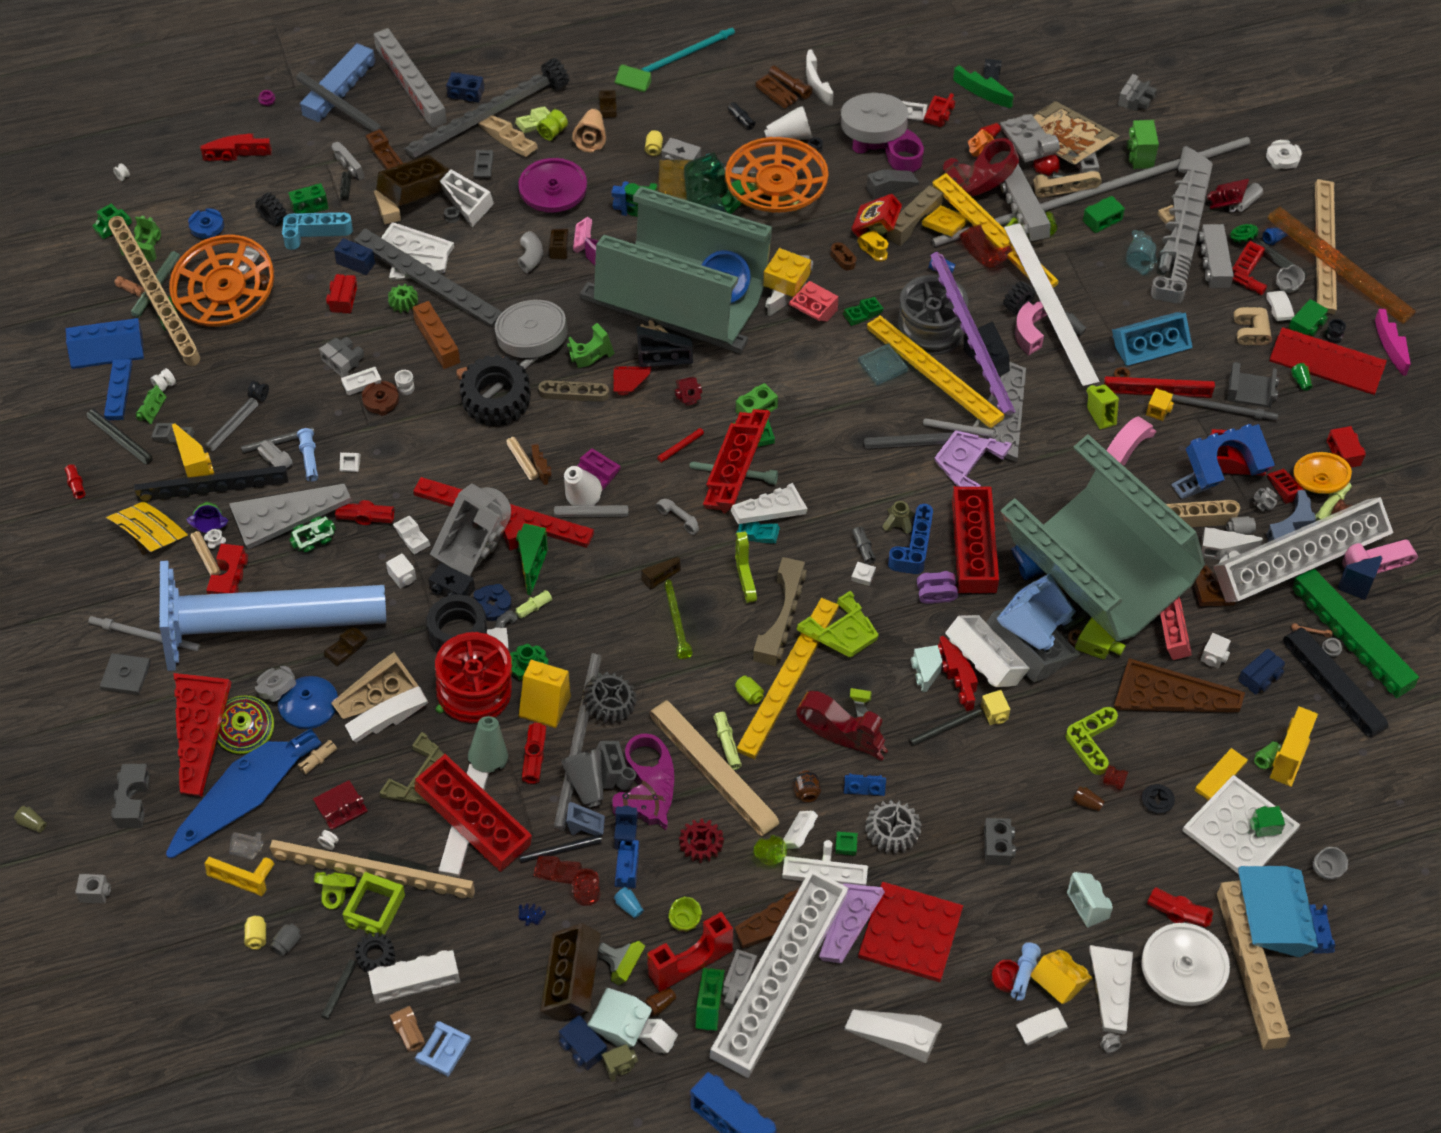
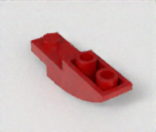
M253 134L224 137L202 145L200 148L203 161L237 160L238 156L271 155L272 153L269 138L254 139Z
M940 636L938 648L942 658L943 673L946 672L948 680L954 679L955 687L959 688L960 704H964L966 711H972L975 705L973 693L976 692L978 684L976 675L962 652L946 637Z

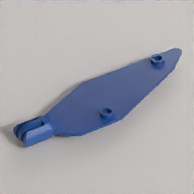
M309 729L289 742L268 741L233 762L178 828L166 852L167 857L174 858L261 805L299 758L321 746L322 743L313 730Z

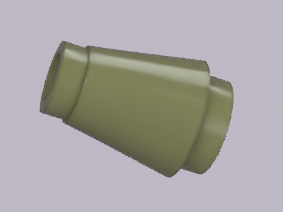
M22 806L14 816L17 824L41 833L47 825L31 807Z

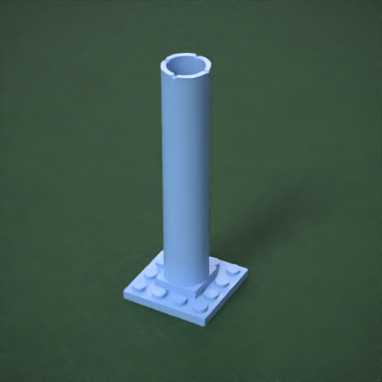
M160 561V632L168 671L176 670V663H179L177 646H179V643H182V635L386 623L384 585L179 596V590L175 585L173 568L169 569L168 561Z

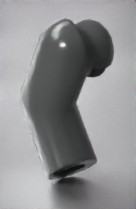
M512 610L506 611L497 618L494 628H504L508 621L510 623L516 622L518 615L513 613Z

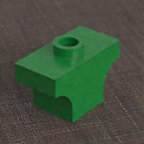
M111 203L97 211L98 219L92 226L94 231L102 239H105L113 234L108 224L111 218L120 216L124 219L127 226L132 223V220L122 209L118 210Z

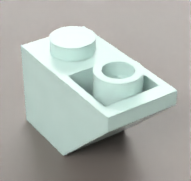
M938 645L914 649V657H911L912 668L917 671L916 682L917 685H921L922 692H927L941 672L942 659Z

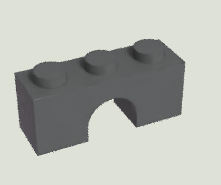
M122 764L121 772L117 774L119 786L118 790H115L114 793L116 805L115 808H112L111 817L112 820H115L118 828H143L144 805L141 800H132L131 797L138 792H148L150 772L147 764Z

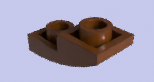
M539 444L531 445L534 467L543 484L548 485V477H552L551 466H547V459H543V452H539Z

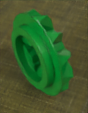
M1244 224L1232 230L1230 236L1234 242H1247L1257 237L1259 231L1255 225Z

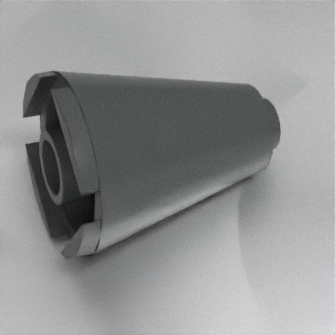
M595 749L591 750V753L583 752L561 760L562 766L583 804H588L589 808L600 805V800L604 799L601 750Z

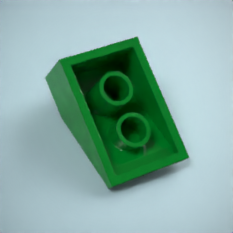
M524 523L522 530H518L516 541H519L518 552H520L527 595L531 596L548 552L546 528Z

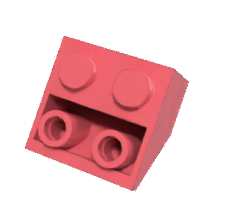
M809 281L789 302V305L818 321H828L838 311L839 296Z

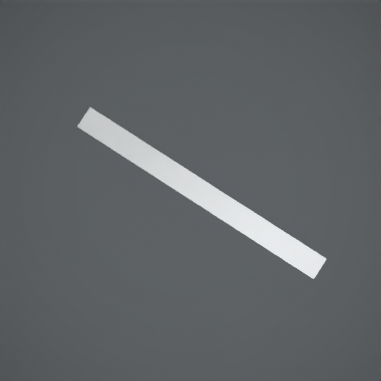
M1021 224L1004 227L1082 385L1100 382Z

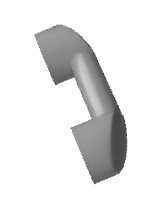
M661 499L656 503L655 506L662 515L672 511L685 520L684 528L689 534L695 535L699 531L695 517L679 508L673 501Z

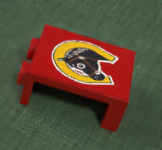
M889 194L860 205L851 230L858 238L867 233L868 226L879 222L887 231L893 230L902 204L893 194Z

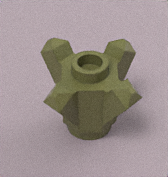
M895 502L892 507L887 509L890 515L882 527L885 531H891L893 527H899L903 529L904 533L910 534L913 531L910 519L915 513L908 507L906 502Z

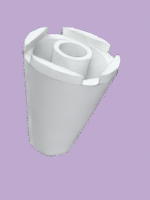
M803 106L796 108L769 124L767 130H764L767 138L784 137L795 140L812 138Z
M569 467L564 473L566 499L572 506H594L599 501L602 491L599 479L580 467Z

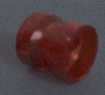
M1109 765L1102 784L1107 786L1112 784L1116 789L1123 790L1129 771L1123 769L1116 770L1115 766Z

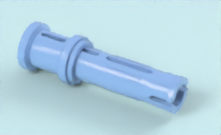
M304 428L297 432V437L300 439L299 450L303 453L306 480L313 482L318 479L314 456L316 445L312 438L314 436L313 430Z
M1025 943L1022 946V956L1018 959L1019 971L1011 992L1013 998H1015L1018 992L1016 1000L1024 999L1031 972L1037 966L1036 959L1040 956L1041 949L1034 943Z

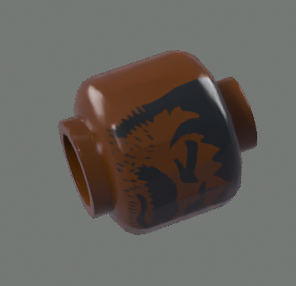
M801 771L794 778L793 786L798 799L807 803L813 802L818 798L821 793L818 775L810 771Z

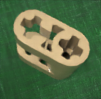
M1243 307L1234 311V320L1237 324L1253 325V328H1242L1237 332L1239 344L1266 345L1272 341L1268 312L1265 308Z

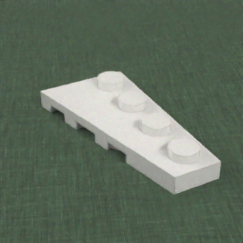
M1090 945L1089 952L1092 958V969L1096 981V992L1099 998L1103 1031L1125 1034L1133 952Z

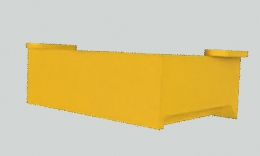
M1298 707L1286 731L1287 736L1280 752H1277L1272 765L1274 768L1270 779L1292 787L1309 745V735L1318 716L1317 713Z

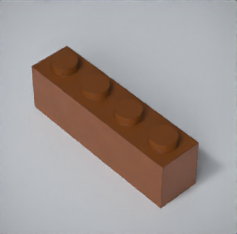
M427 301L412 307L415 323L443 369L459 364V350L430 302Z

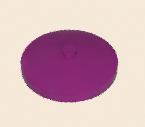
M561 158L542 159L532 163L522 172L519 178V192L523 201L536 210L543 212L565 211L576 206L584 198L587 192V178L584 171L577 164Z

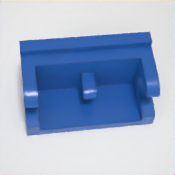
M633 840L631 846L625 845V841L620 842L615 887L636 888L639 840Z
M1315 904L1309 905L1318 948L1313 950V954L1334 953L1335 941L1332 940L1327 917V906L1323 905L1322 909L1316 910Z

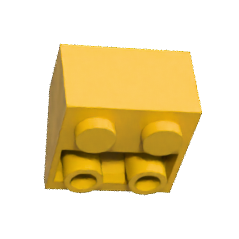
M1061 950L1044 955L1030 975L1062 1004L1070 1001L1092 979L1085 967L1077 965L1072 960L1070 954Z

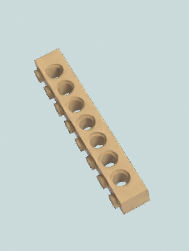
M1239 880L1221 883L1217 897L1263 1050L1285 1047L1290 1035L1263 947L1253 945L1241 882Z

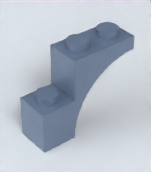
M1305 490L1297 491L1294 499L1295 512L1289 518L1279 523L1270 524L1266 535L1268 542L1316 522L1315 513L1311 510V500L1307 497Z

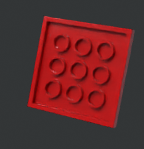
M882 882L881 887L884 890V894L872 912L858 958L941 983L963 905Z

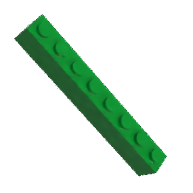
M1315 568L1295 578L1292 587L1294 593L1307 604L1310 610H1313L1319 616L1320 620L1332 630L1336 637L1340 638L1347 649L1359 658V661L1372 672L1373 676L1382 682L1388 692L1398 698L1415 688L1419 676Z

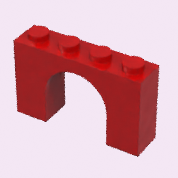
M720 912L704 921L702 937L685 952L674 955L667 943L647 953L648 976L659 992L733 951V928L724 914Z

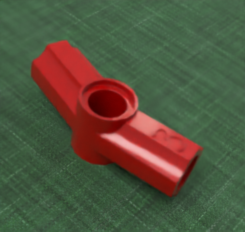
M1155 887L1148 899V905L1167 914V917L1174 923L1188 922L1207 927L1212 922V909L1193 904L1186 897H1174Z

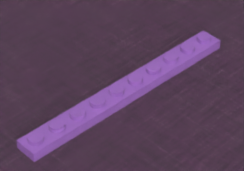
M938 252L931 254L930 256L933 260L931 264L940 275L938 279L941 285L945 286L947 290L946 296L955 307L953 312L957 318H960V327L965 334L967 333L969 338L967 340L971 349H974L976 353L975 359L984 370L982 374L991 385L990 392L999 402L997 403L998 409L1009 416L1016 413L944 256Z

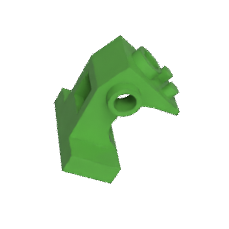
M142 215L141 217H135L137 225L134 229V234L136 235L134 239L146 260L154 262L156 259L154 245L160 239L161 231L153 221V218L145 219V216Z
M598 323L592 326L593 338L587 344H577L569 337L570 343L567 344L572 362L576 361L578 368L593 364L605 354L608 357L615 354L608 334Z

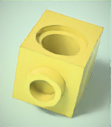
M1001 690L982 696L981 708L990 725L1002 724L1009 719L1010 707Z

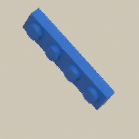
M115 359L112 362L104 418L107 420H124L132 370L131 359Z

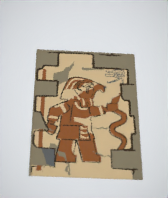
M1056 101L1033 115L1046 134L1056 135L1060 150L1056 155L1074 165L1119 137L1118 134Z

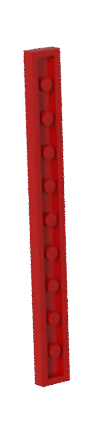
M421 477L413 493L414 496L453 507L462 489ZM510 504L511 517L508 523L524 518L526 524L546 528V533L549 537L585 548L588 547L594 535V529Z

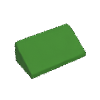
M621 65L615 84L645 92L651 83V73Z

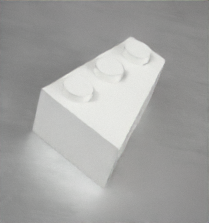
M450 170L440 181L445 195L459 209V212L472 228L494 204L490 191L453 170Z

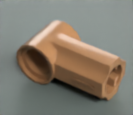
M410 1006L390 1015L392 1024L396 1032L400 1034L408 1052H415L425 1045L424 1038L417 1026V1020Z

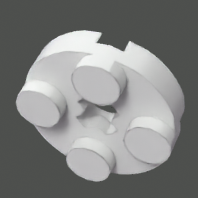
M1277 140L1268 147L1266 157L1272 164V168L1290 169L1298 166L1302 153L1296 144L1293 146L1290 144V141Z

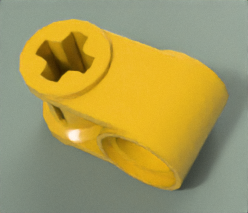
M872 229L858 238L860 248L867 252L875 261L882 262L887 259L888 253L886 249L888 248V242L876 230Z

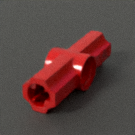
M362 500L358 504L348 503L335 509L336 519L355 520L361 525H369L371 522L392 523L394 521L395 509L393 506L374 505L371 501Z
M533 723L529 725L522 773V781L528 784L540 782L547 727L541 723Z

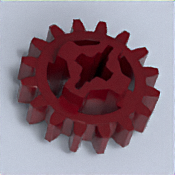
M703 818L700 819V823L692 820L691 826L686 823L685 830L681 829V837H679L680 850L684 851L685 857L691 855V861L699 858V862L702 863L703 859L706 858L710 862L711 856L717 858V851L722 852V845L724 844L723 831L718 830V824L712 826L711 820L707 823H704ZM713 837L715 838V843H714V845L712 844V838H713Z

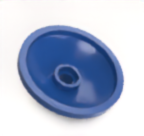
M722 250L712 253L703 261L702 266L738 277V283L732 291L731 303L744 296L750 285L751 273L743 257L735 252Z
M305 676L296 679V685L281 695V698L278 700L279 713L286 723L299 729H312L325 724L333 717L336 709L331 702L338 695L336 689L329 681L321 677Z

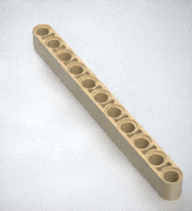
M120 216L111 218L108 224L117 243L184 362L189 366L197 365L200 361L197 348L124 219Z

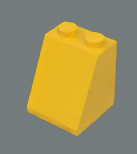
M531 660L523 675L519 717L557 728L571 697L569 672Z

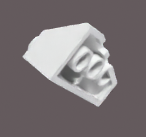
M853 1010L845 1030L926 1063L942 1024L918 1015Z

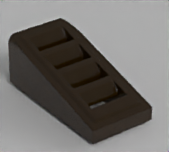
M551 229L550 259H567L568 229Z
M676 557L642 569L641 579L643 583L651 590L681 571L680 558Z

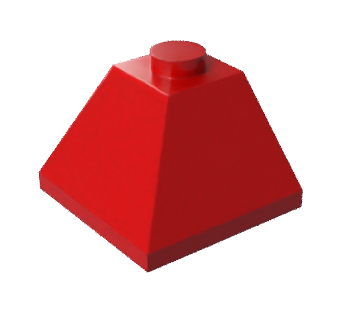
M615 366L614 391H618L619 395L629 394V391H633L650 374L651 366Z

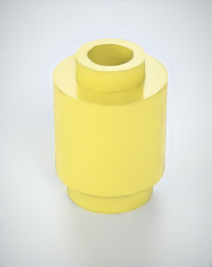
M651 131L646 137L645 151L649 155L656 156L662 151L663 137L659 131Z
M260 916L249 917L245 923L244 944L250 949H260L266 944V923Z

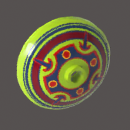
M237 696L228 700L217 737L218 743L231 753L244 755L268 742L274 730V718L270 708L262 700L253 696ZM244 718V723L239 724L238 720Z

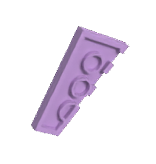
M843 884L848 887L847 897L827 932L819 956L822 961L842 963L884 894L882 887Z

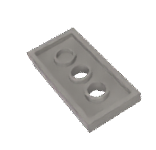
M1032 114L1008 119L1000 123L1001 130L1013 143L1015 149L1025 162L1056 154L1060 150L1056 135L1046 134Z

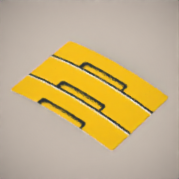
M146 502L138 503L106 517L129 532L150 552L188 536L175 522Z

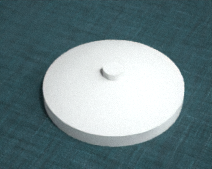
M1175 923L1160 928L1149 938L1142 955L1143 973L1151 988L1164 999L1179 1005H1200L1214 999L1223 990L1229 976V958L1222 943L1208 930L1193 924Z

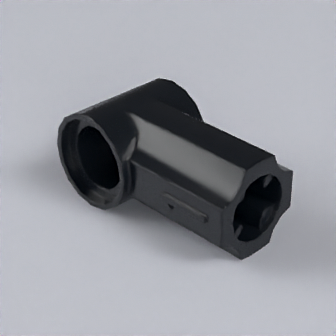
M985 59L984 78L986 80L992 77L997 82L999 81L1002 60Z

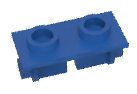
M851 773L845 775L844 793L885 796L886 777H882V775H867V777H863V775H852Z

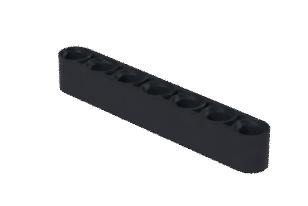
M1300 627L1284 636L1283 641L1287 649L1367 737L1372 738L1388 728L1389 725L1385 716L1304 628Z

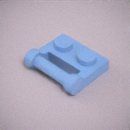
M438 1021L434 1026V1032L421 1053H417L415 1061L449 1077L470 1043L471 1037ZM445 1034L446 1037L433 1058L429 1057L441 1035Z

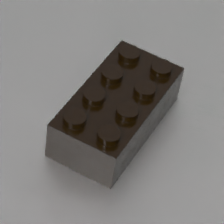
M430 155L378 172L376 190L396 205L402 206L443 191L440 181L450 169Z
M580 923L552 934L541 1013L557 1021L589 1013L600 932L584 923Z

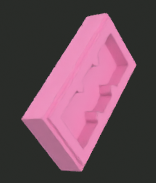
M589 217L576 224L573 251L576 253L585 249L586 237H591L592 220Z

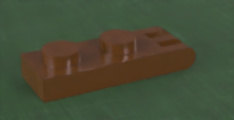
M768 74L756 81V87L784 109L788 105H792L793 102L798 101L797 96Z

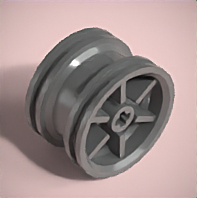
M924 275L911 280L904 286L900 296V313L897 329L931 356L942 355L954 350L961 343L964 335L960 327L961 320L953 312L955 307L946 296L947 290L938 279L940 275ZM956 282L959 291L968 308L967 294L964 288Z

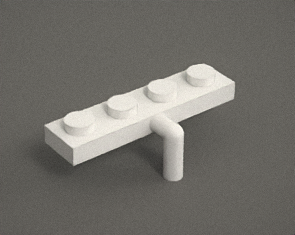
M826 840L824 842L822 860L785 856L782 879L804 881L810 869L842 885L845 883L866 886L868 866L831 862L832 842Z

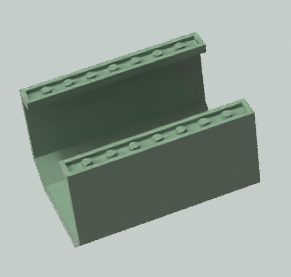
M640 186L633 196V202L638 203L636 243L632 244L603 235L596 244L594 299L603 304L732 345L759 304L764 289V270L768 266L772 227ZM722 250L735 252L743 257L749 266L751 273L749 288L743 297L731 303L732 291L738 283V277L702 266L703 261L714 252Z
M1087 434L1074 446V450L1096 470L1087 487L1044 525L1016 498L1000 511L1013 542L1047 575L1050 573L1055 582L1116 641H1121L1138 634L1189 589L1204 567L1205 562L1197 532Z

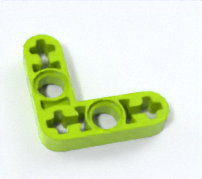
M746 531L736 533L735 544L736 566L746 603L757 601V596L749 568L748 536Z
M1111 707L1102 708L1070 725L1066 732V739L1089 770L1096 775L1104 774L1109 763L1106 756L1092 740V737L1115 725L1118 713ZM1105 715L1108 716V717H1109V716H1112L1111 720H1110V718H1105V719H1104ZM1093 722L1097 725V728L1089 729L1086 724ZM1072 732H1074L1075 734L1079 733V737H1077L1076 735L1072 736ZM1083 746H1089L1092 748L1093 751L1091 753H1085L1082 751L1081 748ZM1096 762H1097L1098 764H1101V763H1102L1103 765H1102V767L1099 766V765L1095 766V763H1096Z

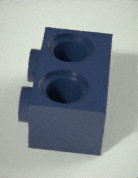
M451 72L446 85L447 97L479 103L485 89L483 77Z

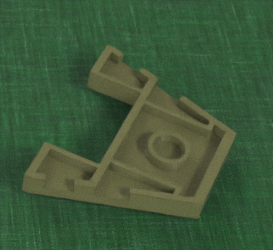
M421 732L413 743L412 748L428 758L408 787L388 779L379 792L380 797L430 805L415 791V779L442 757L444 753L439 750V747L434 742L432 743L425 733Z

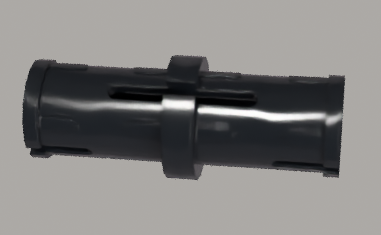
M732 102L731 105L734 109L729 105L728 111L748 130L753 129L749 123L755 127L756 122L736 102Z

